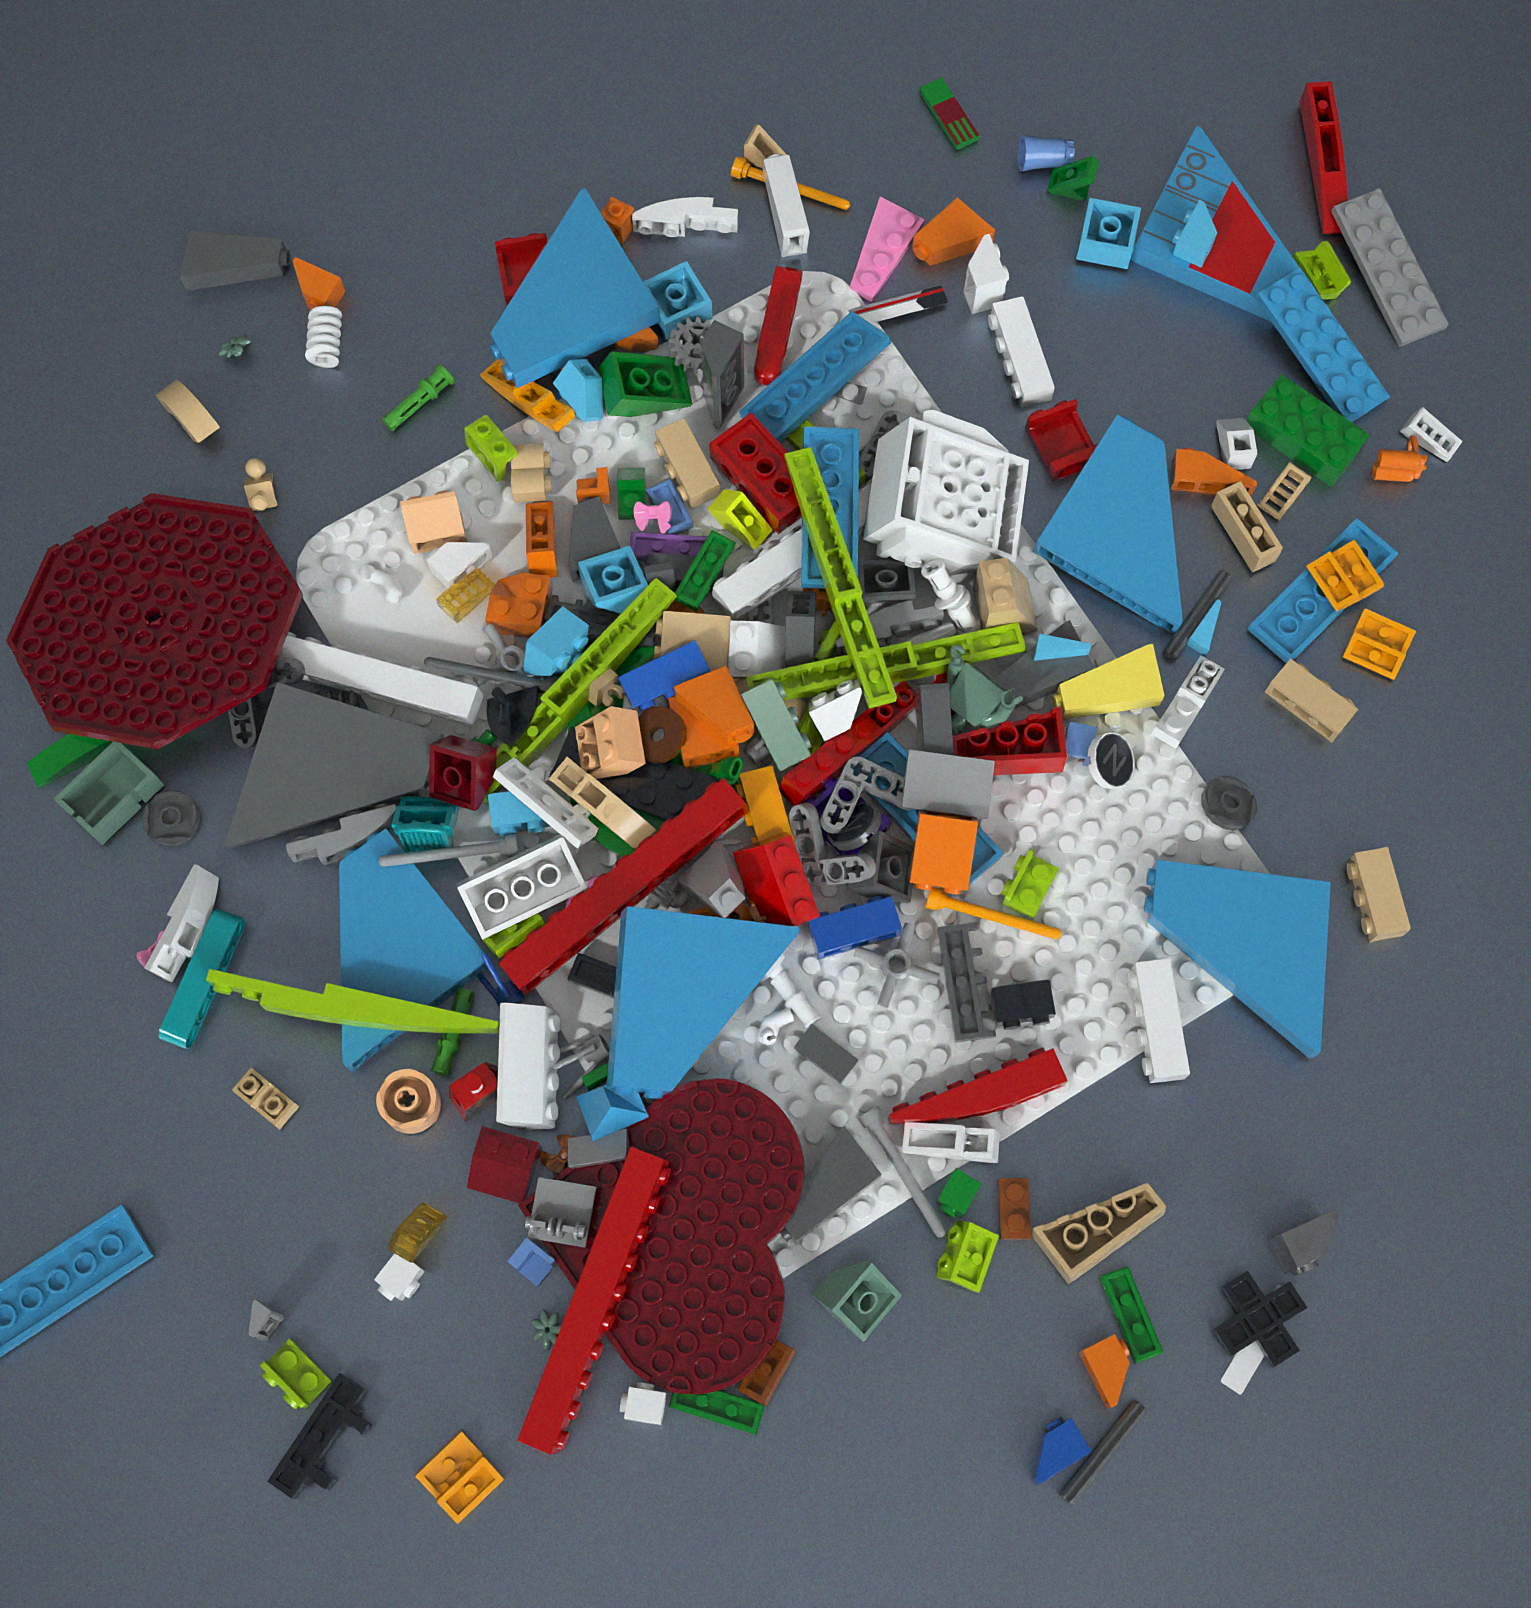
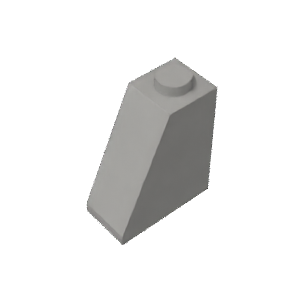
M717 841L677 880L692 900L724 919L745 899L736 862L720 841Z

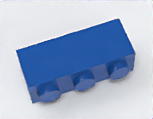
M694 640L618 677V681L632 710L639 707L640 711H644L656 705L654 699L662 695L666 699L675 696L674 686L710 672V669Z
M883 895L875 896L867 900V904L857 906L855 903L841 907L839 912L829 914L828 911L820 912V917L808 921V930L818 960L854 950L857 945L864 947L901 936L902 926L892 896L884 898Z

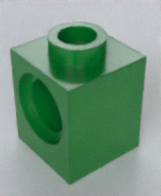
M955 1168L936 1201L940 1205L939 1210L951 1218H955L956 1215L962 1218L982 1183Z

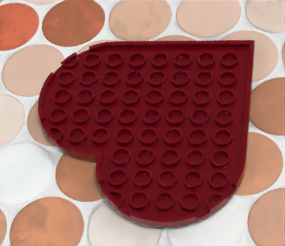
M719 1078L691 1081L674 1088L671 1092L664 1094L663 1098L657 1099L645 1108L648 1118L623 1128L628 1131L630 1147L670 1161L668 1167L671 1168L667 1183L661 1185L657 1196L660 1197V1201L655 1213L650 1214L646 1223L649 1226L647 1236L643 1243L638 1244L635 1254L638 1255L636 1265L631 1273L627 1272L624 1284H626L624 1296L620 1302L616 1301L612 1311L615 1314L613 1325L609 1331L605 1330L604 1334L622 1360L635 1374L657 1387L678 1394H705L728 1388L740 1382L757 1369L773 1348L783 1322L785 1289L780 1267L768 1244L778 1236L791 1219L801 1197L805 1171L802 1146L798 1134L785 1112L761 1091L738 1081ZM625 1160L574 1169L567 1167L552 1179L597 1187L586 1248L542 1240L574 1289H576ZM536 1191L518 1204L526 1218L532 1215Z

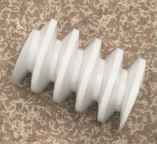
M319 306L309 311L305 357L316 366L332 368L339 363L337 357L340 351L337 347L340 346L338 338L341 336L339 328L342 326V322L339 320L342 318V312L339 309L330 306Z

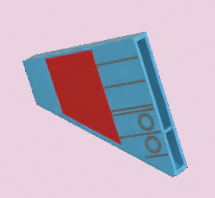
M1196 126L1134 246L1130 261L1271 321L1255 299V296L1299 266L1202 128ZM1199 200L1204 201L1217 231L1212 249L1202 268L1174 256L1173 252L1176 244L1172 243L1179 228L1184 229L1186 225L1183 221L1189 208L1194 209Z

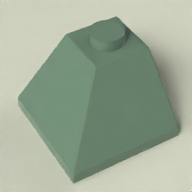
M867 1260L831 1271L812 1296L831 1315L864 1342L901 1298L902 1294L872 1262Z

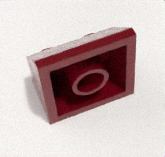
M449 735L431 743L429 797L473 811L478 810L494 780L493 775L497 769V748L454 735Z
M482 1126L472 1155L467 1188L520 1204L527 1198L540 1152L542 1151L540 1143Z

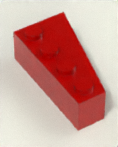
M1061 707L1053 708L1050 712L1040 715L1038 713L1028 715L1026 719L1012 723L1011 720L1006 721L994 728H981L952 736L954 756L995 761L993 776L1063 772L1067 759Z

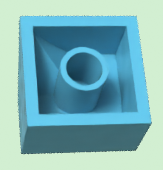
M1089 198L1076 259L1128 269L1141 207Z
M687 261L643 281L659 307L660 322L656 323L665 340L670 339L671 330H676L677 323L680 322L685 325L686 318L688 317L691 322H695L696 318L700 317L701 323H704L707 319H712V301Z
M630 545L578 562L581 583L590 603L596 607L621 614L648 586Z
M562 606L527 640L523 672L527 675L542 676L563 674L585 652V647L589 640L587 638L589 625Z

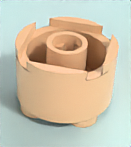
M401 1069L391 1073L384 1080V1083L378 1090L376 1104L380 1115L392 1128L398 1132L414 1134L426 1130L438 1120L441 1098L438 1089L426 1075L413 1069ZM411 1096L414 1101H412L411 1106L407 1107L404 1103L407 1102V1097Z

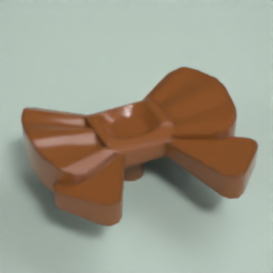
M752 899L747 900L751 921L761 923L767 921L765 915L760 917Z
M568 1134L557 1135V1140L562 1148L557 1156L545 1151L540 1152L541 1164L545 1165L553 1174L558 1175L566 1169L568 1164V1138H574V1136Z

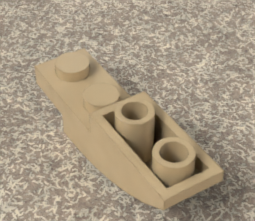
M568 757L565 758L549 778L551 782L635 850L638 849V845L643 839L656 834L657 830Z

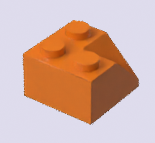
M519 573L498 580L490 593L485 618L486 625L493 623L499 634L530 638L544 625V617L553 590L550 576Z

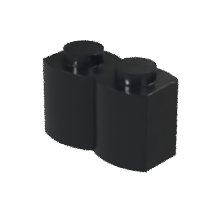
M1050 980L992 988L990 991L996 1026H1003L1004 1030L1020 1028L1023 1022H1032L1033 1026L1049 1024L1050 1019L1056 1015Z

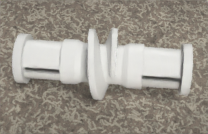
M934 559L922 568L921 574L930 581L935 594L938 596L935 607L939 610H948V615L959 628V635L979 631L982 623L971 612L968 604L971 596L969 591L963 585H956L953 578L947 573L945 562L942 559Z

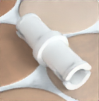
M785 971L770 982L786 1001L785 1006L795 1012L806 1028L821 1018L805 998L806 993L796 987Z

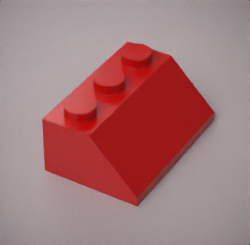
M783 832L732 851L748 898L754 902L760 917L765 915L767 921L762 923L797 926L820 917L791 834Z

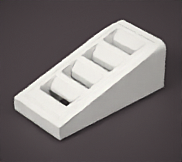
M1423 407L1414 412L1400 430L1407 438L1410 435H1415L1418 445L1445 462L1450 460L1463 442ZM1427 429L1430 430L1429 434L1425 433ZM1436 435L1440 437L1437 442L1433 440ZM1445 441L1449 442L1446 449L1442 447Z

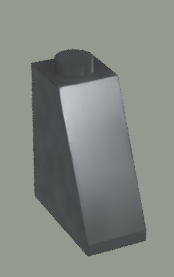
M599 496L584 498L578 504L573 505L569 571L574 582L581 579L578 562L620 549Z
M788 591L785 625V668L814 662L816 592Z

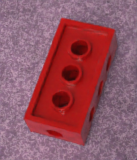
M752 412L709 443L710 459L733 485L744 493L777 534H780L802 517L784 454L788 452Z

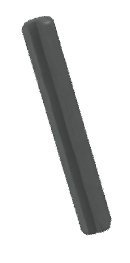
M1220 570L1164 648L1163 654L1171 660H1175L1196 628L1230 583L1232 576L1224 570Z
M1136 1400L1130 1403L1061 1490L1060 1496L1068 1504L1072 1505L1078 1500L1145 1415L1147 1410L1141 1403Z

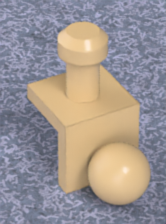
M249 459L245 465V470L249 477L245 478L244 483L249 507L252 511H262L266 508L278 506L273 488V473H265L266 465L261 459Z

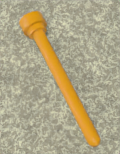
M736 156L731 169L732 177L740 180L742 177L746 179L751 177L765 182L763 170L752 167L751 163L747 162V159ZM797 182L799 193L802 196L843 210H847L850 207V202L844 198Z
M934 886L929 891L925 908L937 911V908L943 910L945 907L1052 939H1059L1062 936V931L1059 928L948 897L947 893L942 892L943 889Z

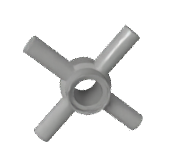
M493 623L484 627L483 630L498 651L495 659L496 664L489 667V669L527 676L523 672L526 645L522 648L507 646ZM506 655L513 656L517 661V666L511 667L507 665L504 657ZM473 677L478 687L490 681Z
M911 923L904 924L896 949L888 951L885 955L858 945L856 946L853 956L880 965L883 974L886 976L877 1002L882 1007L888 1008L897 981L905 979L908 975L937 984L940 973L913 965L911 957L907 954L916 928ZM893 959H898L903 962L904 968L900 971H895L890 968L889 962Z

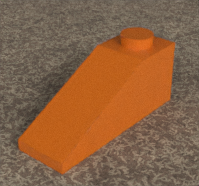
M1193 448L1176 449L1172 459L1170 490L1216 495L1217 492L1241 481L1249 495L1252 496L1257 486V481L1204 451H1196Z
M553 501L527 503L526 555L529 573L550 576V578L558 577Z

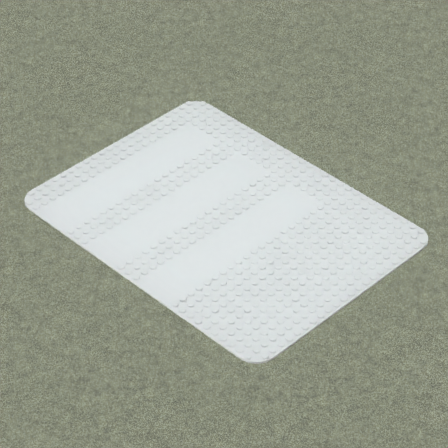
M803 271L781 373L847 316L850 309L865 306L857 292L851 290L850 286L843 279L826 272ZM771 285L710 319V326L716 320L744 334V389L720 429L714 427L704 397L703 384L701 383L703 371L698 369V373L694 374L693 368H689L685 373L693 403L691 407L635 417L608 416L603 396V418L601 421L583 422L576 416L556 433L529 416L501 431L512 445L543 443L545 451H550L551 468H546V476H551L552 492H547V501L514 502L511 491V460L506 465L507 477L497 482L474 453L468 449L326 526L308 540L298 557L296 581L303 593V600L330 645L337 644L347 649V652L355 654L357 651H363L371 654L373 659L381 661L383 658H389L397 661L399 666L407 668L409 665H415L423 668L425 673L433 675L435 672H441L449 675L451 680L461 682V679H467L474 682L471 676L427 668L424 665V660L427 657H434L489 668L496 664L495 659L498 651L483 630L487 626L485 621L490 593L498 580L519 573H529L526 555L527 503L553 501L558 577L550 578L553 588L552 595L559 596L560 602L575 604L576 600L579 599L583 600L582 606L602 609L590 603L581 579L573 582L569 571L573 505L578 504L576 481L578 479L597 478L596 468L607 467L611 504H603V507L620 548L630 545L631 532L662 534L657 519H650L644 531L638 528L635 519H618L617 473L618 468H645L646 489L670 479L665 469V464L667 463L664 457L659 458L653 446V442H656L655 431L685 418L720 484V493L724 489L739 491L710 459L709 443L742 419L739 411L768 386L755 381L754 364ZM878 322L870 323L884 332ZM682 340L679 342L681 349L684 347ZM668 341L659 345V348L656 350L648 351L645 355L669 356L670 348H668ZM891 342L890 345L848 381L849 384L843 387L842 395L845 399L833 395L807 420L815 427L859 429L860 460L877 424L885 412L894 410L915 418L924 411L936 410L941 412V410ZM856 385L867 387L864 401L861 405L848 401L857 398L858 387ZM563 398L558 400L559 402L571 407L570 404ZM892 420L891 423H888L886 433L891 431L892 427L897 424L896 421ZM786 439L780 443L788 453L796 451ZM878 441L873 445L876 450ZM872 457L871 464L865 468L866 472L874 470L875 458ZM674 478L671 481L676 488L678 484ZM868 482L859 487V490L865 487ZM439 491H455L463 517L467 542L487 543L490 546L493 558L455 591L451 592L429 569L426 559L429 558V554L432 551L418 554L413 553L400 501H405L413 496H431ZM646 494V505L649 506L652 503ZM715 499L692 509L687 501H684L683 504L694 523V527L677 535L708 536L711 530L736 542L735 548L724 565L723 577L727 576L728 578L736 573L737 568L747 557L759 555L767 547H775L786 534L790 532L796 533L802 529V517L780 534H777L773 529L757 550L725 530L707 508ZM1021 524L1016 561L1013 564L1028 579L1038 630L1036 632L1022 633L1026 645L1025 652L971 664L975 665L991 679H994L1037 644L1039 634L1049 635L1069 620L1080 641L1091 643L1088 656L1094 669L1117 659L1049 562L1032 552L1035 543ZM863 536L858 539V561L892 558L891 556L887 558L877 556V544L863 540ZM638 561V564L642 572L644 573L645 562ZM375 568L395 575L399 579L403 594L400 595V600L397 603L386 601L384 596L387 591H385L384 586L370 580ZM914 568L916 600L912 601L914 610L935 606L938 598L930 581L921 574L922 568ZM977 571L951 575L950 577L953 578L956 585H963L969 591L971 596L968 604L974 617L979 619L973 590ZM801 578L771 597L774 625H786L788 591L803 592ZM708 592L701 605L704 612L711 615H724L712 600V592ZM901 602L867 603L864 605L869 616L883 608ZM763 608L757 609V621L765 623L766 619L763 616ZM820 609L816 612L814 659L821 646L818 644L821 634L825 629L829 630L835 620V616L830 610L827 611L825 617L822 616ZM943 609L942 624L951 622L955 627L956 635H959L958 626L948 615V610ZM748 613L737 621H749ZM922 629L911 631L910 634L902 637L892 635L891 645L899 644L926 631ZM500 634L507 646L522 648L529 639ZM656 634L653 647L660 645L661 634ZM638 644L635 648L650 646ZM835 652L833 653V655H832L831 658H835V657H836V653H835ZM506 655L504 657L507 665L511 667L517 666V661L513 656ZM552 674V676H557V677H559V678L563 675V674ZM527 675V676H529V677H534V678H539V679H540L542 675ZM936 675L907 680L905 682L918 694L920 685L932 684L936 679ZM491 680L478 687L484 696L473 726L372 698L361 697L371 712L439 732L444 735V738L454 735L470 740L475 736L480 737L486 729L491 730L487 722L486 709L487 699L494 698L491 694L494 688L500 687L505 694L523 689L521 686ZM901 682L892 683L893 687H896ZM863 691L853 720L868 709ZM1056 692L1013 709L1006 721L1011 720L1012 723L1026 719L1028 715L1035 713L1040 715L1050 712L1054 708L1053 695ZM538 693L536 708L542 703L540 699L543 695L542 693ZM806 697V698H799V699L803 700L805 703H807L808 705H809V703H810V701H811V700H808L807 697ZM1152 707L1062 720L1064 735L1070 721L1096 726V736L1114 732L1120 734L1128 741L1133 751L1135 762L1131 780L1124 787L1115 789L1101 787L1093 779L1089 766H1082L1083 758L1067 756L1063 772L993 776L988 818H977L978 826L1004 852V856L968 887V891H963L961 894L947 893V896L1031 920L1003 906L1002 903L1005 896L1001 892L1008 878L1014 881L1018 871L1013 868L1020 854L1026 856L1029 849L1035 851L1034 856L1059 869L1034 919L1031 921L1059 928L1062 931L1061 938L1052 939L945 907L943 910L937 908V911L927 909L925 905L930 890L915 888V883H913L911 903L894 902L902 930L905 923H911L916 926L907 954L911 957L913 965L940 973L937 984L909 975L905 979L897 981L890 1004L886 1008L877 1004L886 979L880 965L854 957L855 949L818 960L808 930V921L794 926L799 927L798 935L783 952L786 957L781 962L784 968L780 973L783 971L787 973V976L796 987L806 993L805 998L817 1014L821 1016L813 1025L858 1059L854 1068L844 1081L839 1084L794 1050V1046L808 1028L805 1027L791 1008L790 1011L794 1022L780 1026L776 1041L772 1045H765L760 1042L758 1031L763 1018L787 1009L785 1006L786 1001L774 985L770 983L773 979L769 976V978L757 984L676 1085L678 1087L696 1080L729 1079L749 1085L770 1097L785 1112L798 1134L804 1157V1179L843 1127L849 1131L882 1174L878 1181L797 1244L792 1239L787 1242L780 1233L768 1244L778 1262L783 1278L912 1198L874 1132H869L867 1127L864 1128L858 1119L861 1115L879 1106L884 1114L882 1118L885 1122L883 1124L884 1128L922 1190H925L952 1173L955 1168L958 1169L969 1161L902 1152L905 1124L889 1123L888 1116L890 1113H893V1107L904 1102H908L909 1106L920 1102V1096L932 1091H936L937 1095L948 1091L946 1087L959 1080H963L964 1084L975 1080L974 1075L987 1069H990L991 1073L1002 1069L1001 1064L1011 1059L1017 1058L1018 1062L1028 1059V1053L1044 1047L1045 1051L1054 1048L1068 1080L1064 1087L988 1115L953 1122L932 1123L963 1125L967 1128L995 1129L1000 1133L999 1142L1144 1052V1046H1139L1137 1030L1141 1029L1139 1018L1134 1017L1132 1007L1133 1000H1136L1134 989L1129 988L1128 972H1131L1135 962L1170 959L1182 1027L1233 996L1229 990L1148 923V913H1144L1145 898L1150 896L1151 889L1150 885H1146L1148 868H1152L1157 860L1264 874L1270 873L1239 829L1234 831L1222 829L1212 823L1205 815L1201 805V795L1207 784L1179 745L1177 748H1174L1152 735L1160 721ZM915 709L890 732L907 752L908 750L919 751ZM754 723V734H755V732H756L758 729H757V727H756V725H755V723ZM1000 723L997 724V725H994V726H992V727H989V728H987V727H983V728H986V729L994 728V727L1000 726ZM969 724L961 734L981 728ZM568 725L529 767L524 766L532 771L541 764L546 763L553 769L568 735ZM952 730V736L960 735ZM753 735L745 742L738 743L740 757L737 758L743 761L740 774L773 766L779 788L783 777L802 762L800 761L782 771L777 769L773 760L767 766L762 762L756 766L743 752V749L746 747L745 743ZM497 739L491 746L498 749L502 742ZM823 740L821 746L825 744L828 740ZM548 779L545 784L572 806L570 796ZM429 785L426 790L419 791L421 797H429ZM503 787L499 792H506L509 790ZM862 790L860 796L866 802L872 803L881 815L884 813L890 820H892L883 811V809L864 790ZM824 791L820 792L815 798L817 799ZM781 794L790 825L789 813L793 805ZM482 802L476 811L459 806L453 834L454 847L499 841V838H504L500 834H494L491 826L489 802L487 804ZM743 816L691 860L696 862L715 842L724 839H738L746 845H751L750 837L754 836L752 826H746ZM892 820L890 830L886 834L914 846V842ZM545 827L544 831L531 833L528 830L518 831L516 834L518 853L542 843L559 833L552 827ZM809 828L803 829L804 833L808 832ZM806 837L805 846L812 852L814 848L813 842L810 838ZM564 838L587 888L590 878L610 872L621 858L617 854L601 847L593 839H590L577 849ZM824 842L826 857L838 856ZM500 853L460 857L458 859L470 877L510 857L500 855ZM834 863L833 871L836 876L841 877L842 869L839 864ZM823 869L812 870V873L817 876L823 874ZM848 883L809 886L819 913L828 911L829 914L840 911L841 907L855 903L857 906L867 904V900L870 898L847 890ZM679 885L674 893L678 896L684 888ZM745 891V899L742 901V903L749 907L747 903V900H749V898ZM646 896L634 907L644 908L649 897ZM691 898L681 908L669 907L666 910L658 904L656 908L652 909L688 913L691 910L703 908L704 906ZM562 901L538 914L546 924L554 912L563 910L567 906ZM739 916L729 917V919L739 920ZM621 918L578 953L617 967ZM975 922L978 923V930L968 932L970 947L982 948L983 953L980 956L972 957L975 977H987V983L977 985L980 1005L991 1004L992 1008L991 1012L981 1013L984 1031L995 1030L996 1037L955 1043L937 929L942 926ZM900 936L867 945L864 948L885 955L888 951L896 949ZM576 954L538 985L536 990L546 1007L558 1012L561 1022L560 1030L568 1044L585 1039L592 1034L595 1036L601 1034L610 1048L614 999L567 980L576 959ZM893 959L889 962L890 968L895 971H900L904 968L903 962L898 959ZM1050 980L1056 1015L1050 1019L1049 1024L1033 1026L1032 1022H1023L1020 1028L1004 1030L1003 1026H996L990 994L992 988ZM581 1047L572 1049L574 1054L581 1051ZM584 1057L578 1059L585 1072L594 1064L593 1061L588 1063ZM639 1092L645 1108L657 1100L644 1097L645 1092Z

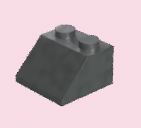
M1336 1210L1268 1240L1284 1274L1293 1271L1294 1275L1297 1276L1319 1266L1317 1260L1326 1256L1338 1218Z

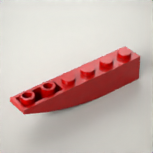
M1332 81L1306 83L1299 103L1322 234L1342 233L1331 212L1334 206L1348 201L1344 151Z
M905 681L899 683L894 687L897 695L895 702L868 708L852 721L849 730L832 737L813 752L811 756L788 772L782 779L779 788L780 793L793 806L805 803L813 796L816 797L823 791V787L829 780L840 777L849 759L860 756L884 734L890 733L915 709L918 694Z
M1044 1047L1028 1053V1059L1018 1062L1017 1058L1001 1064L1002 1069L991 1073L990 1069L981 1071L974 1075L975 1080L964 1084L963 1080L956 1081L946 1087L948 1091L938 1095L936 1091L926 1093L919 1097L920 1102L909 1106L908 1102L901 1103L892 1108L893 1113L889 1114L888 1121L890 1124H905V1122L943 1123L980 1117L1014 1107L1064 1087L1068 1080L1054 1048L1045 1051Z

